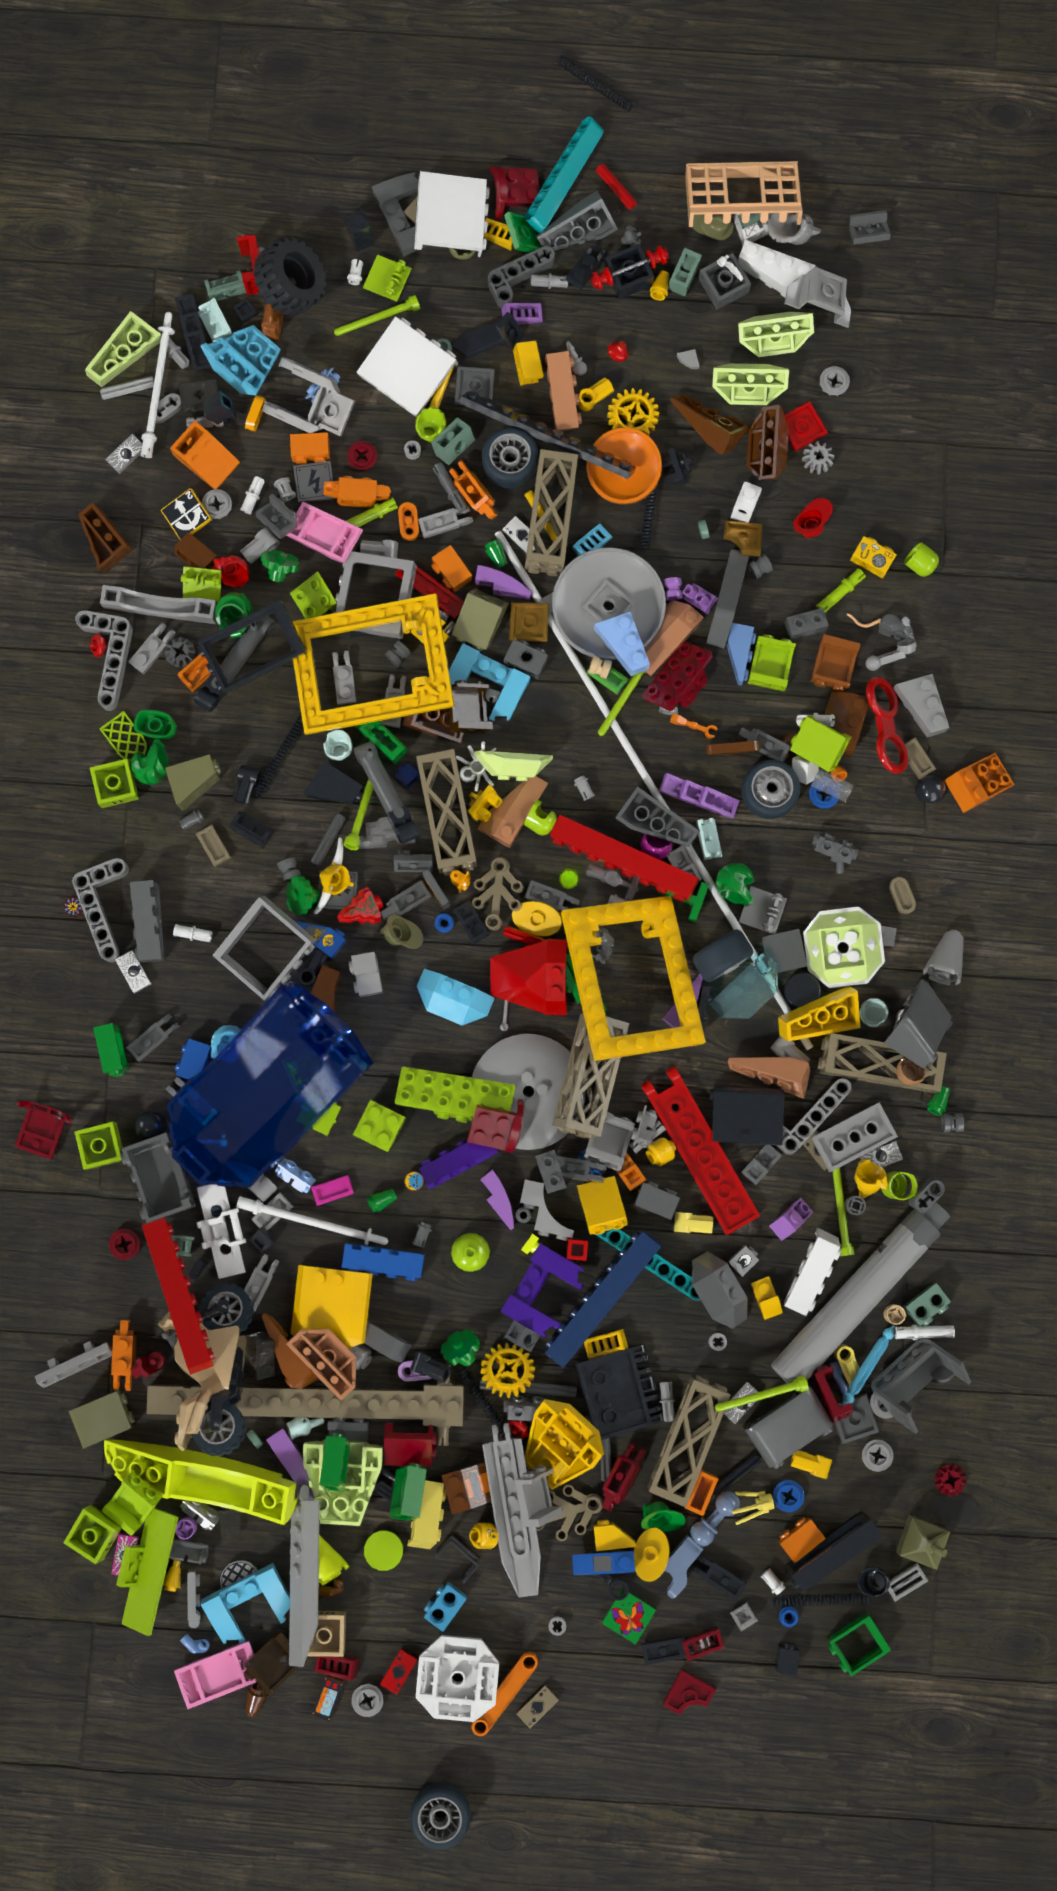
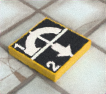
M191 488L161 509V512L180 540L188 532L192 535L212 521V518Z

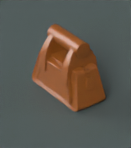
M266 304L261 325L262 334L270 340L278 341L284 314H281L279 310L275 311L272 309L270 304Z

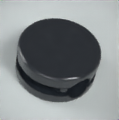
M808 973L793 975L787 980L783 989L785 1000L796 1009L819 999L821 991L817 979Z

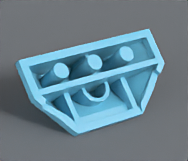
M427 969L423 970L417 984L418 991L428 1012L462 1026L488 1016L495 999L476 988Z

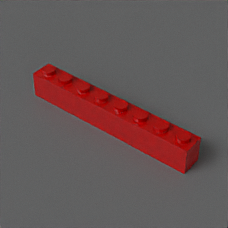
M559 815L550 833L554 844L561 847L566 845L570 847V851L578 855L580 853L586 854V858L596 863L599 860L605 863L604 866L611 870L615 868L621 870L622 875L628 878L634 876L639 879L640 883L649 886V884L656 886V890L663 894L667 892L674 894L673 898L684 902V900L690 901L699 882L698 877L562 815Z
M163 1217L143 1224L142 1228L187 1369L191 1375L213 1367L212 1360L215 1359L212 1348H207L206 1341H209L206 1329H201L200 1323L203 1320L200 1311L196 1312L194 1308L197 1301L194 1293L190 1294L188 1287H191L188 1275L184 1276L182 1270L186 1269L182 1257L178 1258L176 1253L180 1249L177 1241L172 1240L171 1234H174L171 1222L167 1223Z

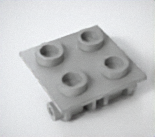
M751 886L749 893L754 898V903L747 907L744 906L739 923L775 934L787 898L782 897L783 895L772 894Z

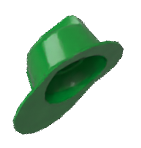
M659 1501L643 1505L644 1519L641 1522L643 1529L658 1528L662 1532H671L680 1529L685 1523V1516L682 1513L671 1511L664 1502Z

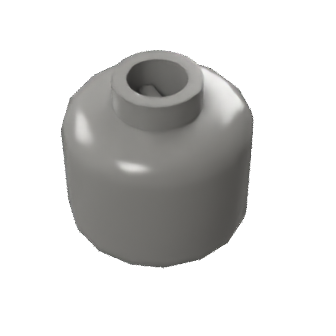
M359 1344L349 1349L356 1356V1370L365 1369L372 1360L370 1348L365 1344Z

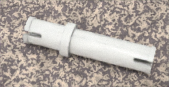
M954 1325L894 1327L895 1339L908 1338L912 1340H918V1338H954L955 1329H953Z

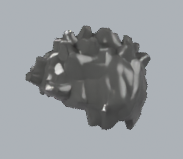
M598 926L599 930L596 933V938L601 937L602 942L600 945L590 946L592 957L605 964V960H608L611 953H613L614 939L605 927Z

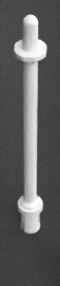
M171 312L165 313L164 324L158 327V331L162 333L147 430L141 437L143 443L140 456L144 457L145 455V458H152L154 442L157 440L154 429L169 335L175 333L171 328Z
M239 1196L236 1208L251 1211L255 1215L263 1212L365 1240V1245L367 1246L369 1241L382 1245L388 1243L386 1237L371 1234V1228L368 1229V1232H363L266 1206L259 1199L255 1201Z

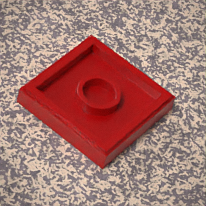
M810 401L784 415L789 429L788 441L795 452L828 435L827 429Z

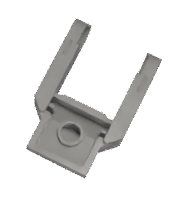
M282 357L279 367L287 368L293 374L319 385L320 389L317 391L308 414V419L265 401L262 411L308 433H316L325 429L342 436L355 400L340 394L336 380L293 360Z

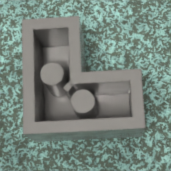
M375 952L351 956L352 961H349V968L357 982H353L355 993H359L360 997L382 994L383 989Z

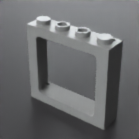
M351 551L347 560L343 563L344 572L339 578V586L341 587L340 592L336 594L337 607L333 613L344 612L353 565L355 563L403 570L404 575L398 600L400 601L411 598L417 569L415 562ZM402 621L354 630L355 632L359 631L403 639L404 634Z

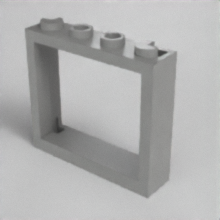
M261 896L212 956L265 1001L269 998L273 999L279 993V986L288 982L291 978L290 973L292 970H297L303 963L301 959L305 954L308 956L315 948L313 944L317 940L266 896ZM264 908L268 909L306 942L269 989L228 955Z

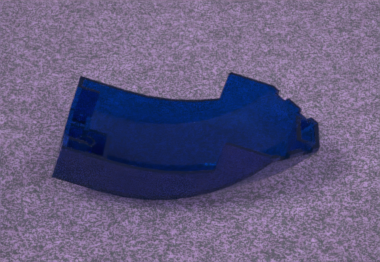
M289 981L275 991L234 1039L201 1072L191 1077L167 1104L171 1121L169 1123L170 1139L173 1141L172 1158L199 1185L207 1186L211 1184L222 1187L242 1186V1188H250L321 1121L374 1063L355 1032L325 1002L293 981Z

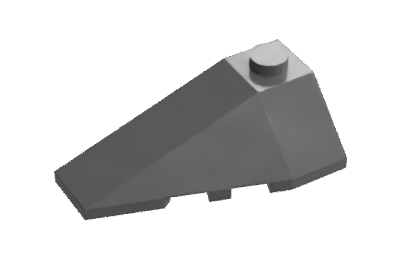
M639 787L634 790L615 817L632 830L687 847L690 846L700 832Z

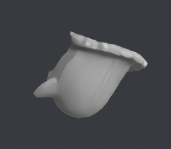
M773 213L772 219L769 220L767 226L769 235L773 240L776 239L778 243L789 242L795 245L803 244L811 236L821 232L819 228L813 227L812 218L806 214H802L801 225H797L796 214L787 213L786 221L780 222L779 213Z

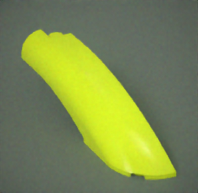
M104 1440V1452L107 1463L112 1465L116 1472L114 1475L120 1481H123L133 1471L162 1495L163 1498L189 1500L225 1507L282 1525L289 1521L297 1503V1498H294L296 1482L282 1478L283 1474L215 1455L211 1456L192 1450L181 1451L175 1447L133 1441Z

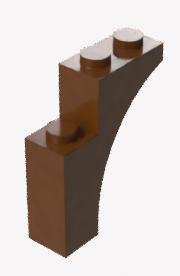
M322 965L305 1008L309 1010L308 1014L318 1018L322 1015L314 1037L318 1038L317 1042L326 1046L331 1043L336 1045V1050L346 1053L347 1050L352 1051L354 1044L344 1035L335 1013V993L342 973Z

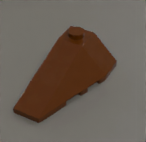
M683 394L676 395L670 400L704 441L719 454L732 451L749 429L748 425L729 415L726 418L717 414L719 410L704 408L701 402Z

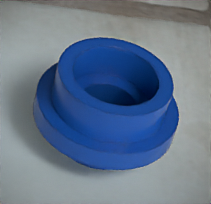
M443 913L436 917L435 927L439 932L446 933L453 928L454 921L450 915ZM442 920H446L448 925L443 927L440 923Z
M787 1606L780 1610L779 1620L782 1625L792 1627L797 1624L799 1615L795 1608ZM787 1613L792 1614V1618L789 1620L785 1619Z

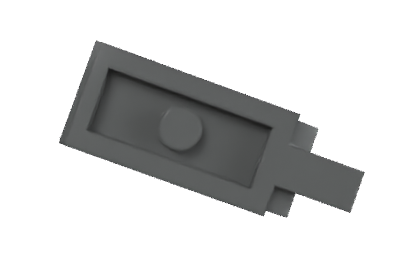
M742 728L739 733L747 741H760V751L758 752L773 760L784 762L791 749V746L759 729L753 728L752 732Z
M421 880L390 899L386 903L388 908L381 911L380 914L384 920L388 919L392 914L402 916L430 899L432 895Z

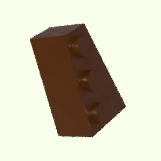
M92 502L78 514L85 535L88 537L91 551L96 559L98 570L106 574L134 550L100 506Z

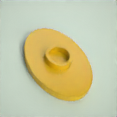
M522 902L521 909L518 912H512V919L515 925L522 931L536 936L552 935L562 925V918L559 912L543 902Z
M650 1528L644 1531L638 1538L634 1548L635 1571L642 1580L647 1582L658 1579L665 1571L669 1560L668 1539L658 1528Z

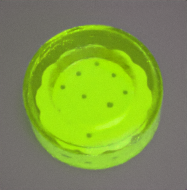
M572 869L562 871L559 877L560 884L567 889L574 888L579 879L576 871Z

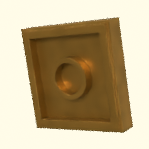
M511 602L509 640L513 641L514 639L518 641L520 639L525 642H548L549 603Z

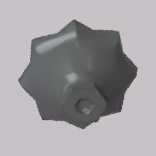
M627 226L625 235L621 238L623 245L632 247L640 244L641 232H637L635 227Z

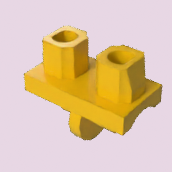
M488 785L484 791L480 790L477 795L473 792L470 793L469 797L472 801L469 803L471 808L468 812L475 821L487 822L491 817L490 811L487 810L488 807L492 805L498 808L502 803V799L494 788Z

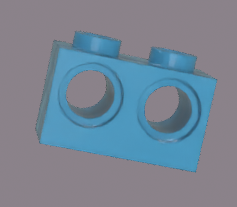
M449 1581L446 1585L441 1584L435 1593L438 1595L433 1602L430 1600L424 1608L426 1612L424 1618L442 1632L467 1599V1595ZM451 1592L455 1595V1600L448 1602L445 1600L444 1595ZM435 1609H441L444 1615L441 1618H436L432 1612Z

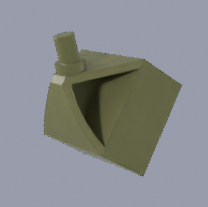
M908 1515L896 1553L937 1570L941 1557L947 1555L945 1546L950 1531L931 1522Z

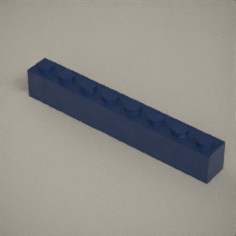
M643 1229L641 1233L637 1231L631 1238L633 1243L629 1248L625 1246L618 1254L621 1258L617 1263L613 1261L606 1269L608 1274L596 1281L594 1284L596 1289L592 1294L588 1292L581 1300L584 1302L580 1308L576 1307L569 1315L571 1320L568 1323L563 1322L557 1330L559 1332L556 1338L551 1337L545 1345L547 1347L545 1354L562 1368L569 1362L661 1248L662 1243Z

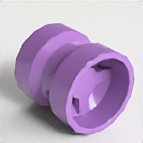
M672 577L663 580L667 601L683 598L682 591L680 590L682 585L681 578Z
M191 1517L182 1518L177 1523L176 1535L180 1539L192 1537L197 1531L196 1520Z

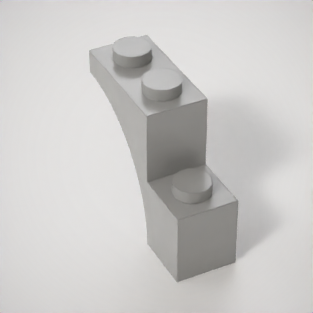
M525 1180L520 1203H524L523 1207L535 1210V1206L539 1207L534 1230H538L537 1234L549 1237V1233L556 1234V1239L568 1241V1237L573 1238L574 1230L560 1225L547 1210L543 1195L544 1184Z

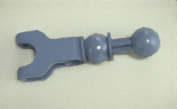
M725 1491L719 1494L716 1498V1509L707 1520L702 1517L700 1522L692 1525L690 1535L687 1534L676 1548L669 1553V1560L665 1571L673 1577L667 1589V1594L670 1598H675L687 1585V1569L703 1551V1547L712 1543L714 1535L718 1533L716 1526L725 1516L735 1515L732 1514V1511L740 1508V1499L735 1493Z

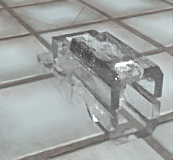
M382 817L377 822L366 823L367 838L359 835L360 845L358 849L387 847V841H397L400 844L395 831H393L388 821V817ZM416 839L411 840V841H409V842H407V843H404V844H413V843H416Z

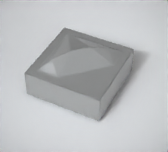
M747 1602L730 1613L741 1631L758 1621Z

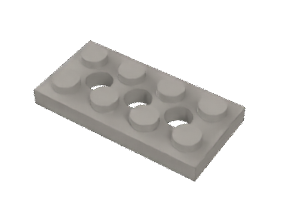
M879 1102L811 1139L830 1173L898 1136ZM869 1123L876 1127L874 1134L867 1132L866 1127ZM851 1132H856L859 1135L857 1143L850 1140ZM834 1141L842 1143L843 1148L841 1151L834 1150Z

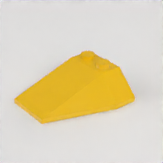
M545 1399L534 1413L525 1452V1463L531 1471L539 1465L553 1468L554 1472L546 1476L548 1487L553 1490L594 1468L604 1455L599 1430L572 1405Z

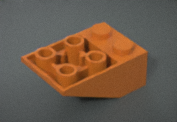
M195 420L170 448L174 457L213 489H218L240 464L216 438Z
M996 752L957 771L944 780L963 813L1014 786L1012 779Z

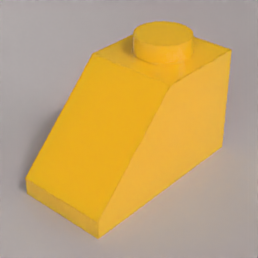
M605 1519L598 1520L597 1524H593L596 1551L636 1547L635 1540L613 1522Z

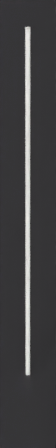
M502 531L495 533L496 538L500 543L502 542L504 551L525 586L531 592L535 602L545 603ZM549 611L548 624L605 718H607L610 713L608 706L571 645L558 630L555 619ZM614 719L610 726L654 799L669 809L622 729ZM690 844L689 847L683 845L706 884H709V890L732 928L742 931L750 943L726 901L719 895L717 886L692 845ZM752 946L753 955L751 959L784 1014L792 1011ZM809 1038L800 1039L806 1050L813 1047Z

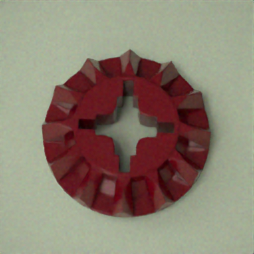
M359 441L350 446L347 452V459L351 467L358 471H366L373 467L377 461V452L375 447L369 442ZM358 452L361 453V454L367 453V454L365 455L367 461H366V460H363V459L358 460V459H359Z
M119 1229L114 1232L109 1240L110 1252L114 1257L121 1260H128L137 1255L140 1249V1239L136 1232L130 1229ZM123 1238H125L126 1241H132V1243H130V1245L127 1246V1251L124 1247H117L123 1242Z
M945 1464L935 1474V1485L941 1493L947 1496H956L963 1491L966 1485V1475L959 1466ZM949 1474L957 1478L953 1481V1487L950 1483H943L948 1480Z

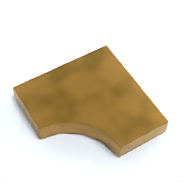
M725 521L723 539L737 544L741 555L760 557L762 524Z

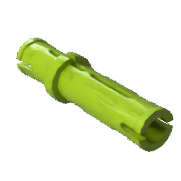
M392 497L379 505L375 504L373 508L345 522L360 527L378 517L380 519L383 518L384 514L398 509Z
M857 568L847 579L844 578L837 588L816 605V608H824L826 613L848 592H852L854 587L866 578L862 570Z

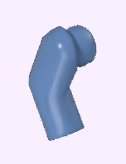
M187 1633L180 1640L191 1653H204L209 1649L208 1640H193Z

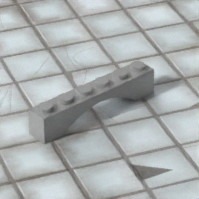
M103 585L100 604L107 610L216 624V600L170 598L140 593L122 587Z

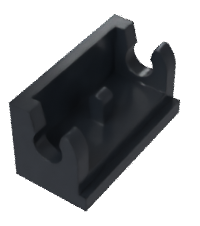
M239 811L229 825L231 830L263 849L274 833V830L245 814L243 811Z

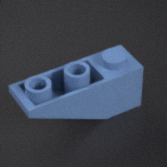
M732 623L726 646L737 685L741 686L743 680L747 681L749 670L746 669L747 662H751L753 652L749 650L750 645L755 643L756 633H753L754 627Z

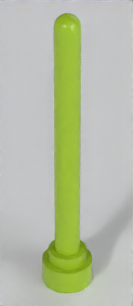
M416 295L408 297V300H405L406 302L336 328L334 334L339 336L406 310H413V312L420 310Z
M645 671L632 677L598 730L600 736L605 735L643 674H646Z
M369 778L352 832L344 841V846L350 850H358L360 845V837L358 835L373 791Z
M839 1167L833 1171L842 1243L839 1248L841 1249L840 1256L855 1255L854 1247L849 1243Z
M805 1375L797 1376L791 1383L716 1404L715 1410L718 1412L793 1390L804 1392L809 1390Z

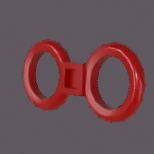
M873 677L868 681L866 697L872 711L877 715L875 717L878 729L876 741L877 754L881 763L888 771L894 774L902 773L908 765V752L903 740L896 734L893 717L898 711V699L893 687L887 680L881 677ZM876 685L882 687L888 695L889 711H885L879 706L875 697ZM886 739L891 740L898 749L900 755L898 765L893 764L886 754Z

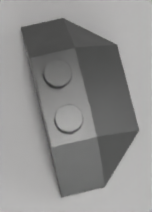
M708 1251L692 1260V1285L711 1318L731 1329L747 1319V1296L728 1263Z

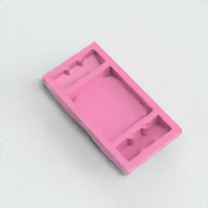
M302 502L296 513L297 528L286 536L333 560L345 563L363 530Z
M249 1641L228 1647L218 1653L198 1659L174 1670L187 1709L256 1682L254 1679L250 1681L243 1673L245 1669L242 1665L254 1654Z

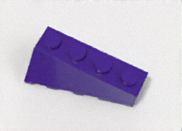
M463 1140L455 1145L456 1149L450 1152L447 1149L439 1153L440 1158L434 1161L430 1158L422 1162V1167L419 1170L427 1187L432 1189L499 1153L498 1150L492 1147L467 1143L466 1140Z

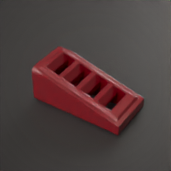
M717 1627L681 1641L687 1661L725 1648L719 1628ZM710 1636H713L715 1644L713 1645L711 1643ZM704 1638H706V1641H707V1645H708L707 1648H705L704 1643H703V1639H704ZM696 1641H699L700 1651L697 1649ZM690 1643H692L694 1649L693 1654H691L688 1646Z
M346 1655L343 1657L317 1656L314 1672L352 1681L357 1675L359 1658ZM324 1658L327 1659L326 1668H322ZM332 1660H335V1661H334V1668H333V1670H332V1669H331V1663H332ZM340 1662H343L342 1670L339 1671Z

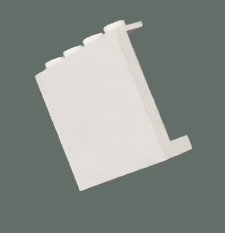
M420 171L414 249L422 250V245L478 251V257H480L482 250L486 249V239L483 238V235L487 232V221H484L485 216L488 215V204H485V200L489 198V187H486L487 179Z
M395 316L358 369L357 374L417 417L454 365L457 366L458 362L452 352L449 350L443 351L440 349L441 345L433 339L429 341L425 338L426 334L420 329H412L410 327L411 323L406 319L401 318L400 320Z

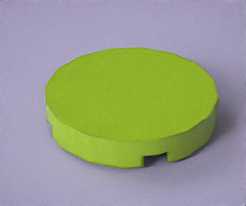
M379 1530L374 1532L367 1539L364 1546L366 1561L372 1568L379 1571H387L394 1568L403 1556L401 1539L392 1531Z

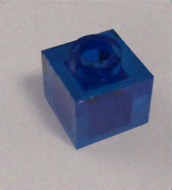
M409 762L406 765L402 764L396 770L397 774L395 775L396 779L406 790L420 777L419 772Z

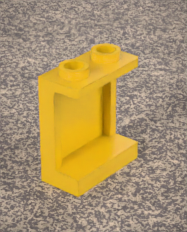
M615 1176L604 1178L603 1183L589 1182L577 1186L590 1235H599L611 1229L618 1230L627 1225V1218Z

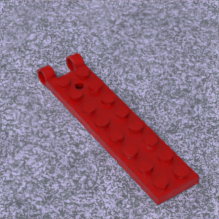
M672 1066L666 1070L669 1079L674 1085L669 1089L657 1094L650 1080L640 1085L725 1235H728L760 1217L721 1146L718 1142H712V1131L676 1067ZM674 1103H677L679 1105V1109L677 1111H674L672 1109V1105Z

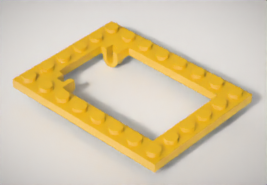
M436 594L292 621L308 652L293 660L304 734L308 735L455 707ZM402 621L403 633L405 634L410 633L411 629L422 631L429 677H416L411 680L413 694L321 711L310 639Z
M671 896L562 910L561 916L594 1061L706 1043ZM643 920L641 925L643 936L645 938L660 937L681 1027L610 1037L590 946L600 945L602 942L601 937L596 938V933L599 930L598 926Z

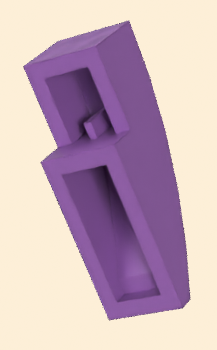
M478 565L475 579L476 585L493 587V595L530 600L531 592L513 577L501 571Z
M492 1170L480 1180L492 1194L487 1201L509 1229L512 1230L514 1222L511 1205L501 1181Z

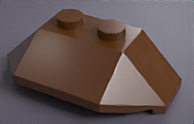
M781 405L763 407L748 432L747 467L760 481L777 479L787 467L789 429Z

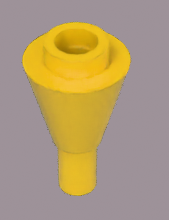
M173 1559L172 1566H170L164 1578V1590L176 1592L177 1588L181 1589L180 1560Z

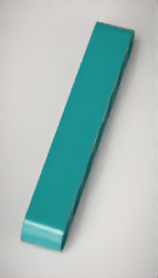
M591 116L581 122L524 217V220L537 233L542 232L548 226L604 132L603 128Z
M620 1229L607 1230L597 1235L619 1251L629 1242H632V1237ZM617 1231L620 1234L618 1242L610 1241L609 1235L611 1232ZM655 1254L652 1262L645 1266L646 1269L691 1299L701 1300L699 1296L694 1297L691 1294V1289L693 1288L692 1277L659 1255ZM661 1264H666L669 1267V1271L665 1275H661L658 1271ZM678 1275H683L685 1278V1282L681 1286L675 1284V1277Z

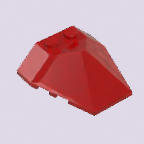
M547 939L533 945L530 944L517 950H511L490 957L491 995L547 1015H567V939Z

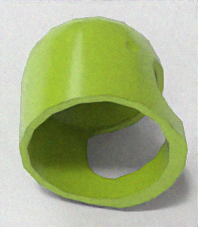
M922 542L918 543L904 560L905 565L923 577L930 575L939 563L938 555Z
M537 799L523 824L535 833L544 836L552 831L557 821V816L553 811L549 814L541 810L542 802Z
M899 1171L886 1173L888 1185L886 1190L881 1188L885 1196L897 1200H907L915 1196L918 1185L914 1175ZM903 1174L907 1175L912 1183L911 1192L906 1197H901L907 1188L906 1178Z

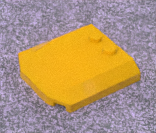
M299 1265L291 1334L294 1336L304 1329H330L348 1349L365 1343L372 1273Z

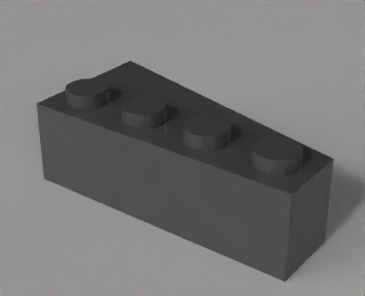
M154 880L130 882V895L133 907L132 918L135 925L133 936L137 943V947L134 949L135 958H138V961L141 963L165 961L159 885Z

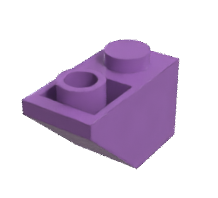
M799 1198L779 1215L769 1227L782 1241L795 1232L813 1211L802 1198Z

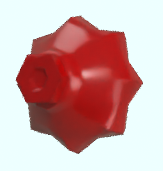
M620 341L619 343L613 342L608 345V355L614 361L623 362L628 359L626 343Z
M95 634L89 644L91 653L97 658L100 657L108 649L109 642L101 634Z
M509 1420L510 1431L514 1437L522 1440L528 1437L529 1422Z

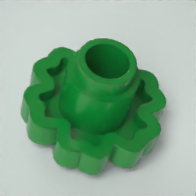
M265 550L262 553V565L268 568L269 579L273 581L283 582L289 572L295 573L299 568L300 562L292 554H286L280 550Z
M304 876L292 877L291 882L287 884V905L289 910L293 911L295 915L307 914L308 909H311L312 905L319 901L320 892L318 888L311 886L310 881L305 880Z
M472 1330L456 1331L447 1338V1342L442 1344L441 1354L448 1364L456 1365L460 1363L463 1366H469L476 1359L475 1352L479 1350L480 1341Z

